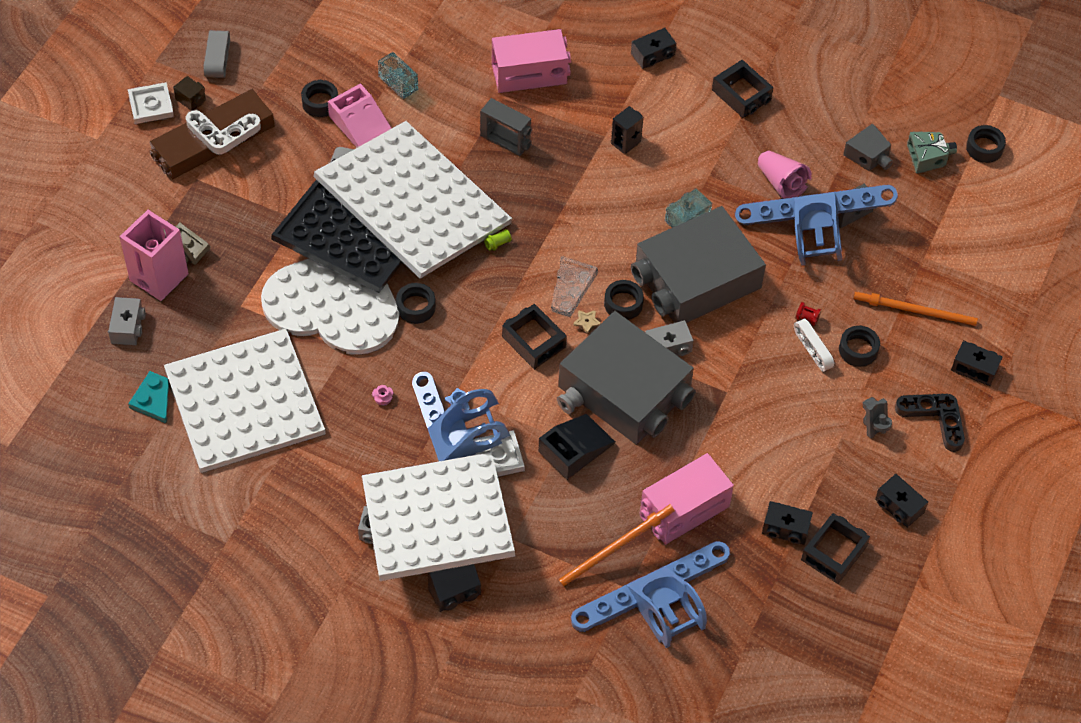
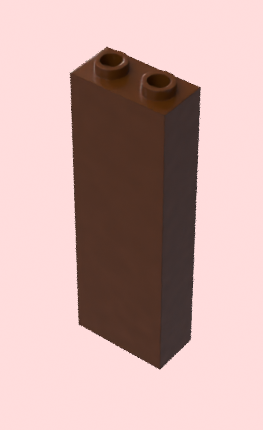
M253 89L204 113L220 131L247 114H256L260 118V130L240 144L275 127L273 113ZM187 123L150 141L151 150L149 152L154 161L160 163L163 173H168L172 180L221 155L212 152L187 127ZM204 130L202 134L209 135L213 131ZM234 131L230 135L233 137H237L241 133L238 131Z

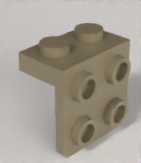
M179 222L176 228L181 233L186 263L189 261L196 265L211 246Z

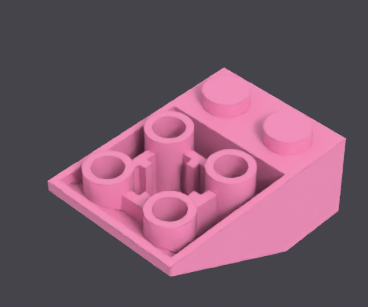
M361 84L328 101L329 117L357 148L392 129L373 97Z

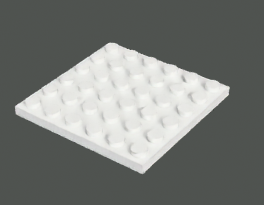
M286 329L164 365L200 473L326 434Z
M492 452L362 475L380 581L515 557Z

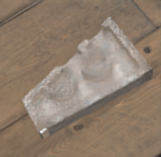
M561 256L560 268L557 273V284L551 304L552 312L571 317L598 274V268Z

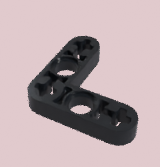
M947 393L903 395L897 399L895 411L899 416H938L945 448L951 452L961 450L965 437L958 401L954 395ZM928 402L932 407L925 409L920 403ZM952 419L956 422V425L949 426L945 423V420ZM952 433H954V440L957 441V444L951 440Z

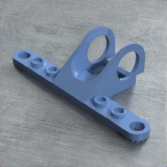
M882 185L740 205L735 211V217L741 225L795 219L796 243L801 265H806L805 257L836 253L838 261L842 260V247L838 213L891 206L897 202L898 193L895 187ZM883 192H892L893 198L888 201L883 200ZM743 210H749L751 216L744 220L740 218V213ZM833 227L835 248L805 252L803 230L815 229L816 245L823 246L822 228Z
M420 372L414 376L412 385L438 461L476 455L478 452L481 453L502 444L501 439L510 436L504 423L494 422L490 407L499 403L492 391L488 389L469 391L461 395L445 411L432 375L428 372ZM425 378L429 380L428 384L424 387L418 385L421 382L420 380H425ZM476 397L487 398V401L476 409H462L463 404L470 399ZM487 414L489 424L482 423L470 429L466 428L465 422ZM489 429L493 430L495 437L483 442L473 441L474 437L485 433Z
M713 542L577 608L571 616L572 627L575 630H579V632H585L637 607L659 643L663 642L666 648L671 644V637L697 624L701 631L704 630L707 623L705 608L697 592L687 582L711 571L719 565L725 564L730 554L729 547L723 542ZM721 549L724 556L716 557L712 554V551ZM687 593L692 597L693 601L695 602L699 616L693 610L689 602ZM679 600L691 620L670 630L659 610H661L672 625L678 622V618H676L669 605ZM653 613H655L658 617L663 632L659 629L658 625L656 624L655 619L653 617ZM579 615H585L589 621L581 624L576 619Z

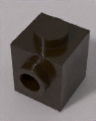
M189 76L183 78L173 87L175 100L191 111L201 106L206 100L204 86Z

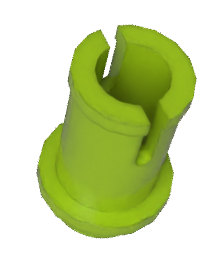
M505 229L493 236L488 235L484 243L488 250L495 251L498 246L511 242L512 237L510 232Z

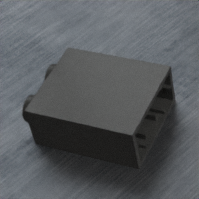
M723 206L637 243L636 262L631 264V272L635 281L640 286L647 284L653 292L652 301L657 312L661 316L668 314L674 323L684 320L686 323L761 289L766 268L765 262Z
M616 311L605 319L559 364L558 387L565 392L570 387L575 388L583 398V406L636 445L647 434L653 438L658 436L668 423L669 417L667 414L675 406L680 410L686 408L696 393V389L691 386L694 368Z

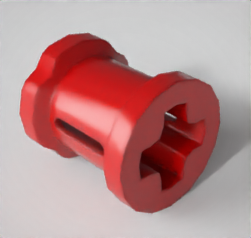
M801 302L795 319H806L815 327L822 309L818 308L816 310Z

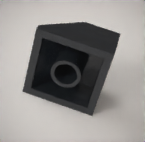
M474 564L428 572L429 592L440 612L452 610L458 604L465 601H473L481 595V583Z

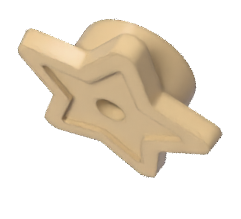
M579 310L578 319L573 325L589 333L594 327L599 326L600 322L595 318L596 311L585 313Z

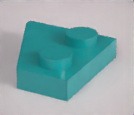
M149 371L128 403L129 408L166 423L169 379Z

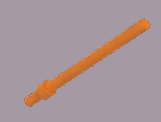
M855 291L853 298L854 300L868 302L869 305L876 307L882 305L976 326L978 320L975 317L880 297V294L875 293L870 295Z
M669 504L659 512H653L647 516L648 519L561 577L559 579L563 586L567 585L651 527L655 528L660 525L663 519L675 512L673 506Z

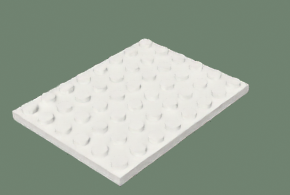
M407 121L314 171V178L419 278L424 277L485 240L488 235H493L511 224L512 218Z

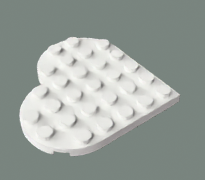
M311 259L281 268L267 280L262 290L261 302L263 312L272 326L278 330L286 329L287 332H291L295 336H308L318 333L328 346L333 349L337 348L346 351V354H366L382 348L393 338V334L399 325V311L388 284L378 293Z

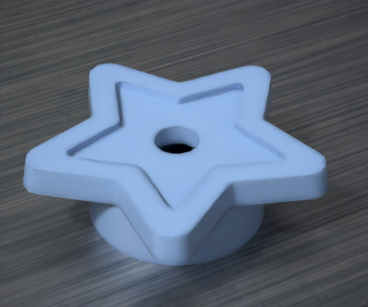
M456 388L451 396L445 397V401L452 405L466 392ZM470 400L463 404L462 409H470L468 404Z

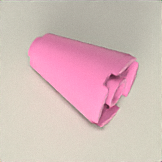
M766 151L758 158L759 168L783 199L799 197L807 189L808 186L805 184L808 179L811 181L812 171L805 164L772 151Z

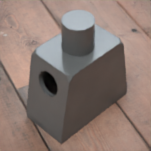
M874 124L866 127L845 144L843 155L866 170H872L878 164L887 170L893 164V160L888 157L891 144Z

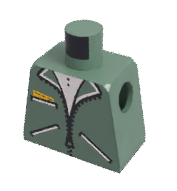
M910 132L907 147L916 174L944 167L949 154L957 153L956 142L945 143L943 134L940 132Z

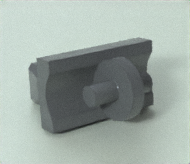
M874 397L863 401V408L866 410L863 423L867 426V436L871 439L878 432L885 434L886 431H889L892 428V420L888 417L887 401L884 398L877 401Z

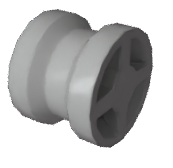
M573 387L567 389L566 394H561L557 397L560 408L567 414H571L576 406L580 407L584 403L581 394Z

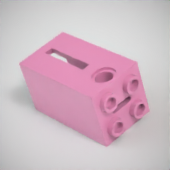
M561 29L492 38V68L498 93L567 84V76H570L568 63H571V56L569 51L566 52L567 40L566 37L562 36Z
M147 210L120 236L129 280L158 300L162 301L188 275L180 230L150 210Z
M707 453L644 489L639 513L642 520L645 521L648 519L647 516L653 512L657 513L669 504L673 506L675 512L663 519L662 523L657 527H652L656 538L661 539L666 545L729 508L734 485Z

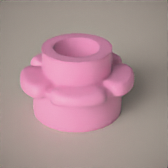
M380 385L372 392L375 402L379 405H387L392 400L393 390L390 387L387 388L386 385Z

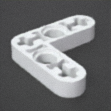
M190 111L186 115L187 127L215 154L226 153L257 133L261 128L260 118L256 114H247L222 131L200 111ZM204 130L213 131L209 135L202 134ZM234 131H238L241 133L237 137H233L230 135Z

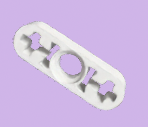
M806 319L795 322L794 330L797 337L819 369L824 372L833 368L834 360L810 323Z

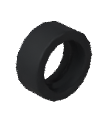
M313 80L302 89L303 109L311 116L327 117L329 116L328 102L316 104L309 101V98L317 93H325L333 99L338 96V90L333 83L327 80Z
M980 125L971 130L966 143V150L974 160L982 163L995 162L1003 154L1006 138L998 128L991 125ZM980 138L992 140L997 145V148L991 150L983 149L975 143V140Z
M618 280L611 283L605 291L604 307L606 312L611 315L616 311L627 320L637 317L643 307V291L638 284L630 280ZM619 293H628L636 299V303L630 307H620L612 302V297Z
M411 283L399 290L396 297V305L401 319L408 323L418 324L424 323L434 315L436 299L430 287L421 283ZM413 296H420L427 299L428 305L421 310L415 311L406 308L404 301Z
M861 325L846 329L842 334L839 345L840 356L845 362L853 366L863 367L872 364L879 352V336L869 327ZM852 339H862L868 342L872 349L868 353L860 354L852 351L847 346V343Z

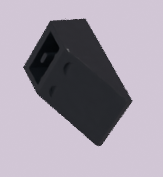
M584 414L556 425L539 438L538 452L568 480L614 445L616 441L588 414Z

